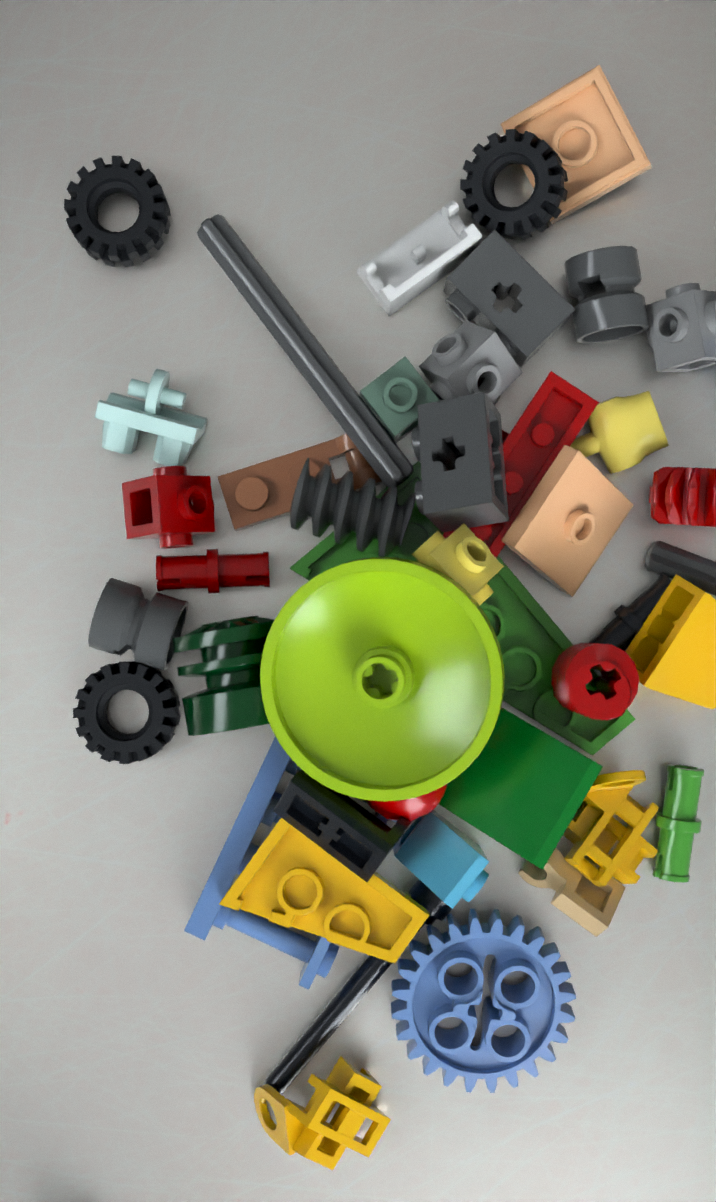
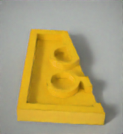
M280 818L219 903V905L237 911L241 909L267 918L269 922L287 928L294 927L324 937L329 942L394 964L430 915L427 909L377 872L373 874L368 882L364 881L283 818Z

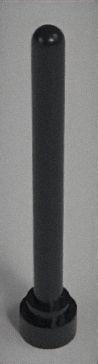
M419 879L408 891L413 900L430 912L429 917L421 928L425 924L432 925L436 919L443 921L452 910L451 907L445 904ZM369 955L267 1076L264 1085L269 1084L282 1095L392 963Z

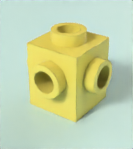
M464 523L447 538L437 531L412 554L419 563L432 567L457 582L476 600L479 606L494 593L487 583L504 567L490 552L488 546L481 539L477 538Z

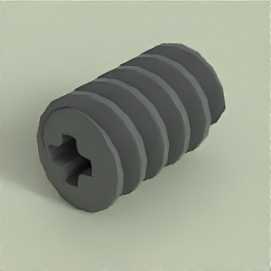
M307 458L298 479L290 507L291 528L299 530L310 517L312 518V532L314 536L320 538L330 525H334L335 543L342 545L350 534L355 532L358 551L364 552L371 542L376 539L378 540L379 557H388L396 546H401L416 501L415 493H411L401 506L398 505L396 486L391 485L381 498H377L375 479L369 478L360 490L356 491L354 490L353 472L347 471L338 483L335 484L332 483L330 464L326 463L314 477L310 475L309 458Z

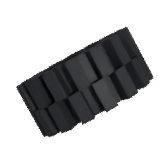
M508 129L504 136H500L496 132L487 136L489 143L484 147L478 143L472 150L476 154L472 162L466 160L463 166V170L467 172V178L460 179V190L466 193V198L462 199L465 208L471 211L473 214L471 217L479 225L490 232L495 230L503 238L513 239V237L519 236L525 239L532 237L531 233L536 230L543 232L549 227L547 222L552 217L558 218L562 211L558 208L561 200L566 201L568 191L564 188V182L568 181L567 172L561 165L562 160L544 140L539 139L535 134L528 131L522 134L516 129ZM511 164L528 166L535 178V188L531 197L524 204L517 207L503 206L497 200L494 192V184L498 174L502 169Z
M111 156L112 164L105 165L101 157L93 160L96 169L88 172L83 166L77 172L81 179L78 184L70 181L67 191L71 199H64V210L69 218H66V221L78 243L93 259L97 261L100 258L105 265L115 267L116 262H122L124 267L134 266L133 259L140 257L145 262L151 258L148 251L153 247L159 251L163 246L162 234H168L170 229L168 216H171L170 208L161 185L149 168L146 171L143 170L141 163L132 158L129 164H126L122 156ZM115 193L128 194L139 205V215L136 222L129 229L121 232L109 231L103 228L98 221V208L101 202L109 195Z
M125 661L105 665L98 672L92 673L85 680L87 683L84 688L78 690L75 699H79L78 707L73 708V718H78L79 727L75 729L79 737L84 736L88 742L85 747L91 753L98 752L102 755L100 759L108 762L114 760L120 761L119 764H130L135 761L140 762L155 755L171 741L175 735L173 733L175 727L179 725L180 715H178L180 701L179 696H175L172 689L174 685L170 679H165L161 675L162 671L136 661ZM121 690H133L139 693L148 704V720L144 727L136 733L126 734L119 732L108 720V703L113 695Z

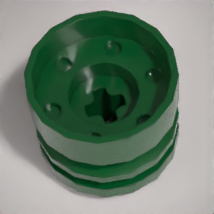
M250 616L204 624L185 636L172 639L174 653L200 650L202 663L177 667L178 676L205 677L207 689L182 698L188 736L226 732L269 724L261 695L260 666L265 641L275 619Z

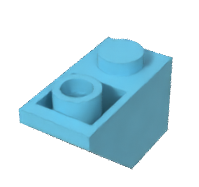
M435 810L415 819L393 847L394 856L452 909L461 898L467 902L471 901L483 887L489 876L483 870L489 863V860L481 847Z

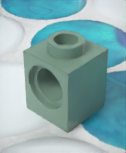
M406 356L360 390V397L395 443L412 432L413 428L419 426L417 405L440 401Z

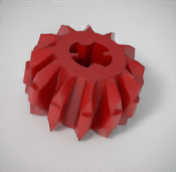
M662 467L654 472L653 485L650 486L649 492L651 518L660 524L716 527V469Z

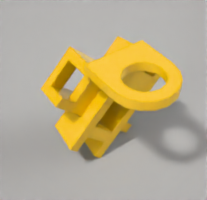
M643 770L620 771L598 775L579 807L581 811L574 821L570 822L563 834L564 837L574 844L564 860L596 886L605 887L612 876L621 884H636L640 876L635 873V870L644 858H654L658 852L654 846L640 835L660 807L654 802L643 807L628 795L635 785L646 781L645 771ZM616 814L628 824L627 828L617 821L613 815ZM618 840L619 843L617 844L613 852L609 855V851ZM587 855L599 865V868H595L584 856Z
M342 1056L338 1059L326 1081L311 1074L307 1082L315 1087L316 1090L306 1107L285 1098L269 1084L255 1089L254 1104L256 1113L269 1137L289 1156L297 1152L303 1157L330 1170H334L346 1147L369 1158L391 1120L377 1107L372 1105L382 1086L368 1070L361 1068L360 1072L357 1071ZM266 1100L270 1103L274 1111L277 1125L274 1123L269 1114ZM336 1103H340V1106L334 1114L333 1118L331 1119L330 1123H327L326 1120L331 1114ZM367 1117L373 1120L364 1138L361 1139L356 1134Z

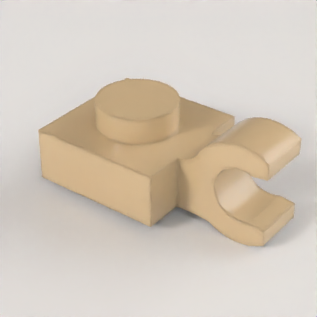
M557 848L553 851L543 870L525 859L518 874L532 886L555 890L556 893L551 901L552 905L596 937L609 927L626 887L612 877L605 887L594 885L564 860L565 857ZM586 859V860H587L589 863H591L595 868H597V869L599 868V867H597L595 864H593L591 861H589L588 859Z

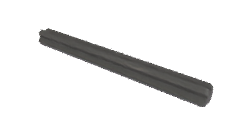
M219 214L204 220L197 232L201 242L384 485L389 488L391 485L397 487L404 483L414 472L413 465L225 217Z

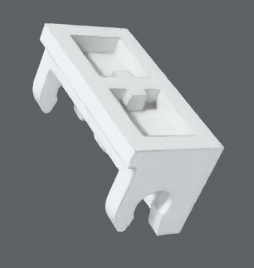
M450 201L441 210L357 269L358 275L388 316L395 313L456 269L480 245L482 234L474 224L468 227L464 225L458 215L459 206L455 201Z

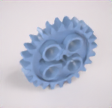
M475 908L469 911L468 924L460 926L457 919L452 914H448V931L441 933L436 927L429 924L426 926L429 939L428 945L413 939L409 943L410 953L415 961L399 959L397 962L398 973L404 978L395 979L391 982L392 996L398 998L391 1002L392 1019L400 1020L396 1024L397 1039L409 1040L406 1046L407 1057L410 1060L424 1055L422 1064L425 1075L428 1076L441 1067L444 1086L448 1087L459 1075L464 1077L466 1092L470 1093L475 1087L477 1079H485L490 1093H495L497 1078L505 1076L513 1088L518 1087L516 1071L523 1068L533 1077H537L539 1074L535 1059L538 1056L550 1062L556 1060L550 1041L557 1043H567L568 1041L566 1030L560 1023L575 1021L572 1007L567 1002L576 999V994L572 983L565 982L571 977L566 961L557 962L561 955L555 942L543 945L545 938L539 926H536L524 935L525 926L520 915H516L508 926H504L499 909H494L488 923H480L479 916ZM487 955H494L495 957L490 966L487 979L491 996L485 997L482 1007L481 1040L477 1046H472L471 1043L478 1023L474 1005H479L482 1000L484 961ZM456 963H466L473 967L468 974L462 977H453L446 973V970ZM513 971H522L528 974L527 978L517 985H508L502 982L503 978ZM447 1017H456L463 1021L458 1027L453 1029H443L437 1025L442 1019ZM504 1025L518 1027L517 1031L508 1037H499L493 1034L499 1027Z

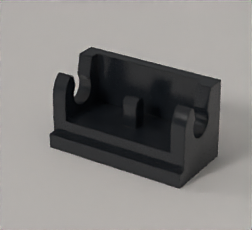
M302 769L290 780L273 812L366 882L370 880L411 824L408 819L401 816L395 825L390 828L352 798L322 785Z

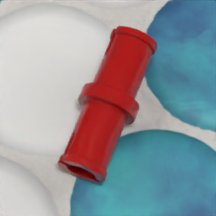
M207 549V555H156L157 591L208 588V594L220 593V588L270 587L269 552L219 555L218 549Z

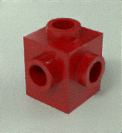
M166 466L154 468L153 476L122 483L126 539H159L160 549H172L193 546V536L215 532L214 501L212 498L210 476L187 475L186 466Z

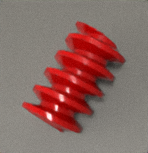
M579 643L570 646L557 657L552 667L551 684L553 696L563 707L591 719L611 720L620 717L632 704L638 692L639 675L635 662L624 650L612 644ZM590 669L600 670L601 676L594 680L597 688L596 691L586 689L585 686L593 679Z

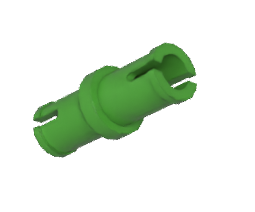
M667 764L668 775L663 811L656 813L655 825L660 827L655 868L652 875L662 880L684 883L689 882L690 878L689 867L694 833H700L702 821L696 817L704 769L681 764Z

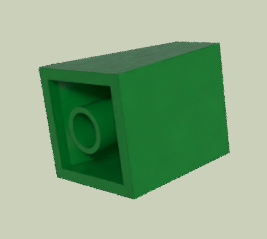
M501 707L497 723L487 744L473 763L447 784L445 794L439 805L543 870L603 766Z

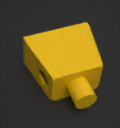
M676 574L625 652L635 662L639 682L651 690L714 709L716 708V600L710 594Z

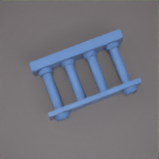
M275 736L184 931L205 941L212 925L222 930L227 925L305 962L300 973L299 986L309 990L316 974L326 978L336 958L339 946L321 936H317L316 940L313 941L288 928L269 922L264 917L241 909L237 911L219 905L229 891L236 874L240 875L259 849L260 846L251 842L260 823L271 827L273 822L277 823L281 818L273 810L282 794L276 792V789L284 772L286 771L295 776L296 772L301 770L287 755ZM375 812L374 816H376L385 824H387V821L390 820L386 819L378 812Z

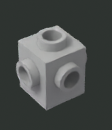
M687 283L667 289L665 291L666 299L646 305L649 328L646 330L648 342L654 352L657 372H690L716 364V291L700 290L699 283Z
M465 321L453 333L440 339L433 347L432 354L419 365V368L431 383L429 387L440 401L485 392L495 405L500 399L501 394L523 373L495 331L469 321Z

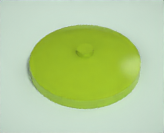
M370 557L349 561L330 568L305 583L289 598L275 618L265 641L260 666V686L265 713L273 733L287 755L299 768L322 785L338 793L368 801L386 802L416 798L435 791L458 777L473 763L487 744L497 723L504 695L505 674L500 644L487 615L476 600L457 582L442 572L422 563L396 557Z

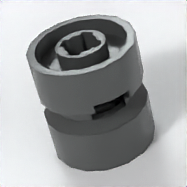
M632 246L599 248L578 254L565 261L564 267L569 295L577 298L579 301L572 313L577 342L600 343L613 341L642 333L649 328L645 297L635 292L634 289L642 280L636 248Z
M110 578L101 593L92 618L88 638L89 647L120 656L128 649H131L136 662L165 671L175 654L172 639L181 637L187 616L188 602L158 592L147 599L144 598L141 587Z

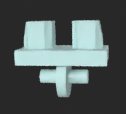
M160 369L155 370L150 383L131 379L129 383L128 395L146 399L145 401L112 392L109 394L107 401H98L95 418L104 420L102 447L104 449L121 454H132L136 450L140 430L158 435L153 460L158 464L166 466H183L186 463L193 445L205 432L207 418L164 406L168 405L183 409L186 393L169 389L170 374L168 371Z

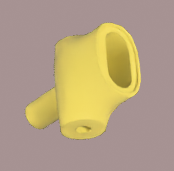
M649 391L626 397L617 396L599 402L588 418L591 432L576 437L570 447L579 450L585 457L599 453L608 472L612 474L641 463L645 457L669 446L651 394Z

